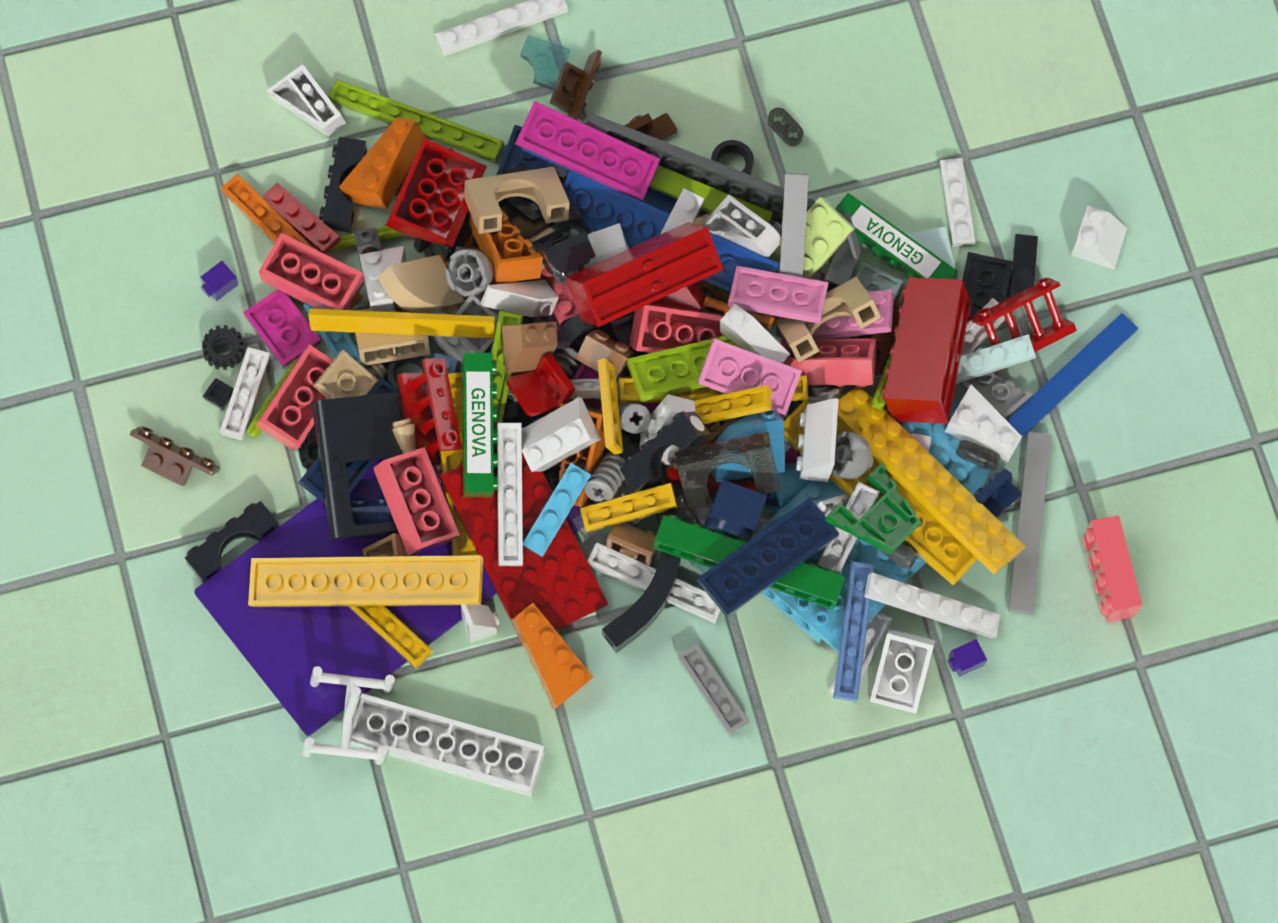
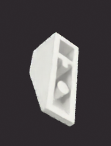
M545 280L487 285L481 305L529 317L552 315L559 297Z
M734 304L720 320V332L744 350L782 364L790 356V353L753 316L738 305Z
M461 604L462 623L470 643L497 634L496 626L500 625L496 612L491 613L489 606Z

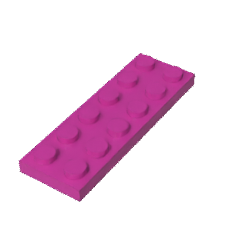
M535 101L515 143L520 147L640 201L644 199L660 161L659 158Z

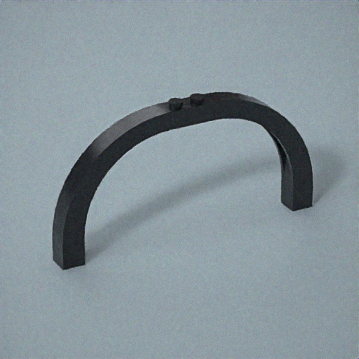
M507 398L502 423L527 422L531 419H536V416H528L518 401L515 402ZM585 404L586 408L597 411L596 409ZM557 409L536 416L544 417ZM621 430L623 453L617 455L626 460L632 454L638 453L640 448L636 441L633 443ZM659 479L649 489L665 485L662 479ZM676 508L656 513L659 527L664 515L679 517ZM661 551L655 575L643 595L628 610L602 628V636L615 653H618L645 632L663 611L678 579L681 558Z

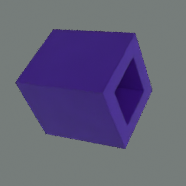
M222 260L200 276L202 291L208 297L212 296L216 301L238 286L237 277Z
M977 639L951 650L948 659L951 670L953 672L956 671L959 677L984 666L987 662V658Z

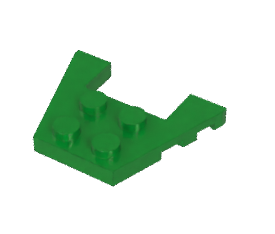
M881 463L869 474L866 480L884 496L860 519L856 518L840 503L827 515L825 521L891 555L920 526L921 522L906 498L902 499L896 489L898 487L894 480L889 479L886 474L887 469Z

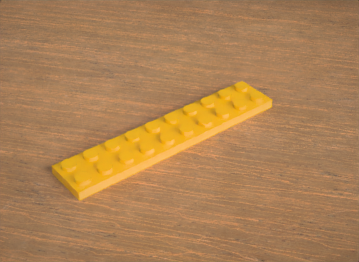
M857 386L838 400L837 423L847 432H854L864 437L869 442L873 458L880 464L882 463L887 471L993 574H996L1024 550L1026 546L984 505L978 503L975 497L884 409L878 410L872 407L873 398L864 389Z
M808 400L803 401L784 421V440L800 454L801 449L797 448L799 434L802 435L803 427H799L800 413H804L806 406L812 404ZM837 424L836 439L843 431L847 432L839 424ZM873 458L872 466L858 478L842 479L830 474L829 479L850 497L858 481L877 490L866 479L880 463ZM886 470L889 479L894 480L898 487L896 489L902 499L906 498L921 522L920 526L903 543L913 547L919 557L954 586L978 559ZM879 493L875 503L884 496L882 493Z
M481 555L251 558L248 605L251 607L481 605L483 557Z

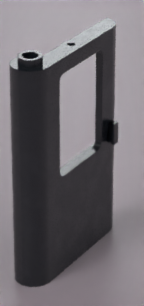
M401 392L323 399L313 402L312 410L330 540L399 533L395 522L366 525L354 524L346 464L349 462L389 459L403 454L392 431L394 429L392 423L406 420Z

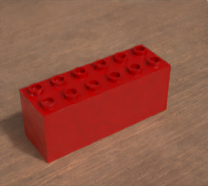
M687 222L566 277L565 280L581 320L600 327L724 269L708 227Z
M908 278L907 287L903 288L904 302L903 306L899 308L900 322L899 326L895 327L894 336L896 341L895 346H892L890 351L892 361L891 366H888L886 370L888 381L886 387H883L882 399L887 404L888 412L891 413L892 418L896 421L948 424L971 301L963 280Z

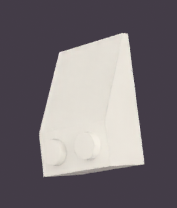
M889 628L870 702L916 714L935 640Z

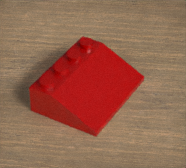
M423 138L385 226L407 236L453 247L469 210L464 198L465 180L482 178L487 166Z

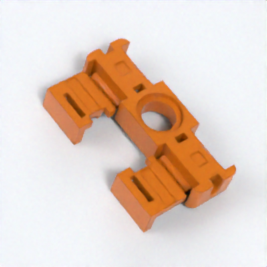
M709 296L705 297L702 309H706L708 306L707 311L719 312L724 315L731 309V307H728L727 302ZM744 310L753 316L766 330L772 329L775 320L774 316Z

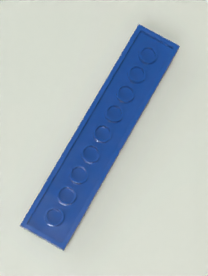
M572 170L569 171L563 185L570 202L569 208L576 204L589 229L599 231L620 223L627 244L631 248L659 236L670 216L668 212ZM710 232L724 270L702 280L731 292L737 266L777 273L780 266L779 262Z

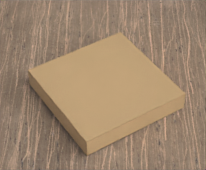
M342 350L313 386L327 399L362 396L369 393L378 379L346 351Z

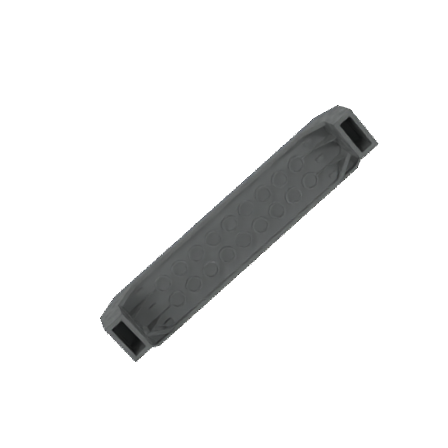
M591 114L581 121L585 125L659 158V166L773 212L770 221L780 224L783 221L784 188L595 114ZM549 163L547 167L555 168L563 186L569 171ZM808 198L807 211L816 202L815 200ZM835 209L853 226L850 214ZM855 230L828 259L830 267L824 279V282H828L827 292L851 280L861 253Z

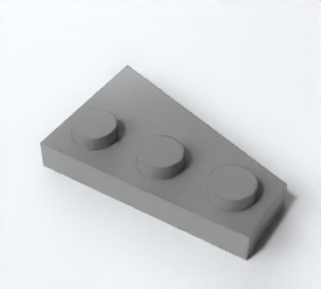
M994 372L958 383L966 392L970 385H972L1005 419L1033 396V393L1016 387L1013 382L996 376Z

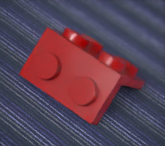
M551 353L543 355L536 370L510 377L506 382V385L526 414L531 417L560 408V403L567 404L576 389Z

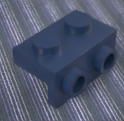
M1004 468L1000 473L996 472L990 478L989 484L984 488H979L973 496L978 503L984 505L998 518L1021 496V491L1012 484V473Z
M378 497L375 501H367L366 498H356L351 502L355 525L394 522L385 497Z

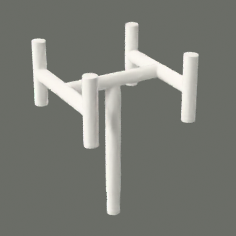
M315 667L310 679L312 687H317L320 682L347 685L340 746L314 743L313 738L308 737L305 739L302 755L309 757L311 753L373 759L376 765L383 764L387 754L386 746H380L378 750L350 747L352 723L361 694L359 687L382 689L381 691L384 695H389L395 682L394 676L388 675L385 680L322 673L321 667Z

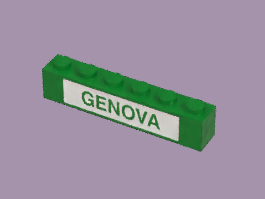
M847 193L835 208L850 214L859 244L863 243L874 256L884 258L892 269L896 271L899 269L905 273L907 279H957L958 271L850 193Z
M463 353L462 357L463 497H492L494 490H498V476H493V467L498 465V454L493 453V444H497V429H493V421H497V406H493V397H497V383H492V374H496L497 363L496 360H492V353Z

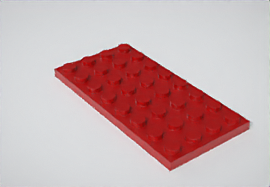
M522 453V535L524 542L553 492L543 471L531 472ZM463 465L439 476L477 555L483 557V567L510 622L512 618L528 605L534 603L557 631L609 605L566 518L543 557L523 545V566H498L497 490H494L492 497H463ZM493 467V476H497V467Z

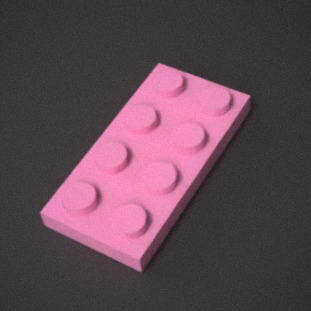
M737 266L728 307L732 308L736 304L747 311L820 324L828 282Z
M892 289L868 292L881 316L879 320L860 329L851 316H837L822 323L814 331L812 338L836 339L891 332L894 301Z
M713 338L697 383L726 394L768 385L772 388L771 410L786 415L802 371Z

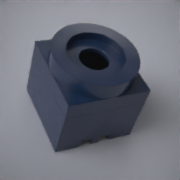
M722 479L715 490L704 522V528L712 532L721 531L727 537L733 539L740 538L750 541L758 525L767 495Z

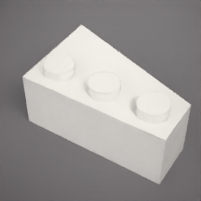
M303 64L267 90L272 100L328 137L347 124Z
M730 195L721 202L702 224L707 226L710 232L765 257H769L782 241V237L773 226Z
M405 246L360 254V263L370 310L397 312L399 305L386 293L377 277L389 265L407 262Z
M970 385L945 430L948 434L1004 465H1007L1022 438L972 385Z
M667 395L651 413L648 428L640 433V450H642L641 446L646 441L657 436L659 429L670 425L674 421L673 417L682 411L694 412V401ZM675 445L668 447L662 456L661 464L669 466L672 462V456L677 453L679 447Z

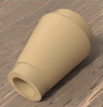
M411 418L392 423L394 428L392 431L402 453L405 454L416 450L415 424H412Z

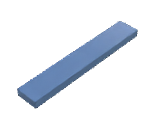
M852 561L850 564L833 693L834 699L857 702L871 602V599L864 597L868 575L875 571L874 564Z

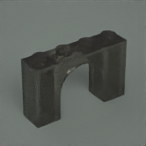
M769 432L756 433L747 437L733 438L728 441L709 443L695 449L675 452L676 465L689 510L712 505L707 478L714 468L726 463H737L747 467L753 474L757 492L767 494L782 490Z

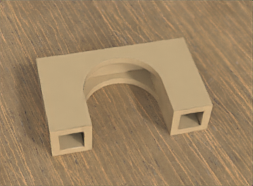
M554 167L465 180L464 198L479 234L501 231L502 212L498 202L513 196L525 197L534 201L539 206L546 223L569 219L570 202Z
M856 276L826 293L820 324L780 317L775 322L797 361L801 362L819 352L812 335L825 321L837 316H851L860 329L879 320L881 316L873 299Z

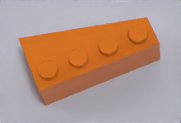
M396 118L339 186L349 201L354 204L388 209L416 156L423 138H426L417 122L403 118Z
M502 210L501 231L483 234L478 233L470 213L468 224L480 250L490 259L493 265V279L496 284L540 278L543 256L532 249V244L528 239L524 240L522 238L520 230L516 225L513 226L508 222V216Z
M560 403V407L566 405V403ZM587 408L601 440L561 461L559 481L570 463L592 476L602 461L605 448L602 412ZM585 486L574 503L575 506L587 507L591 505L592 500L587 496Z
M534 603L528 605L511 619L519 639L530 658V662L540 679L542 688L548 696L552 709L559 707L593 678L592 674Z

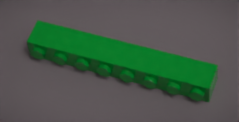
M664 515L653 549L712 568L748 541L727 537L721 531L712 532L706 530L704 526L697 523L689 524L683 522L677 516L670 515L668 517ZM804 562L769 588L834 610L845 577L841 576L838 571L832 569L824 570L818 568L812 562Z

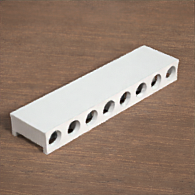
M363 693L361 694V700L352 724L351 745L372 750H378L380 746H386V755L532 797L546 752L544 751V746Z

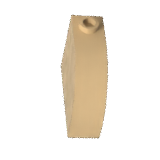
M440 255L389 265L377 277L390 298L410 313L455 315L459 310L458 308L465 302L462 295L458 291H453L447 282V268Z
M368 308V309H362V310H357V311H371V310H370V308ZM398 308V311H397V312H403V313H410V312H408V311H406V310H404V309H400V308ZM355 332L362 366L430 355L428 336Z

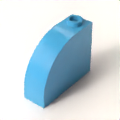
M765 411L736 420L719 435L711 452L710 473L716 482H721L722 479L729 481L785 472L784 421L777 411Z

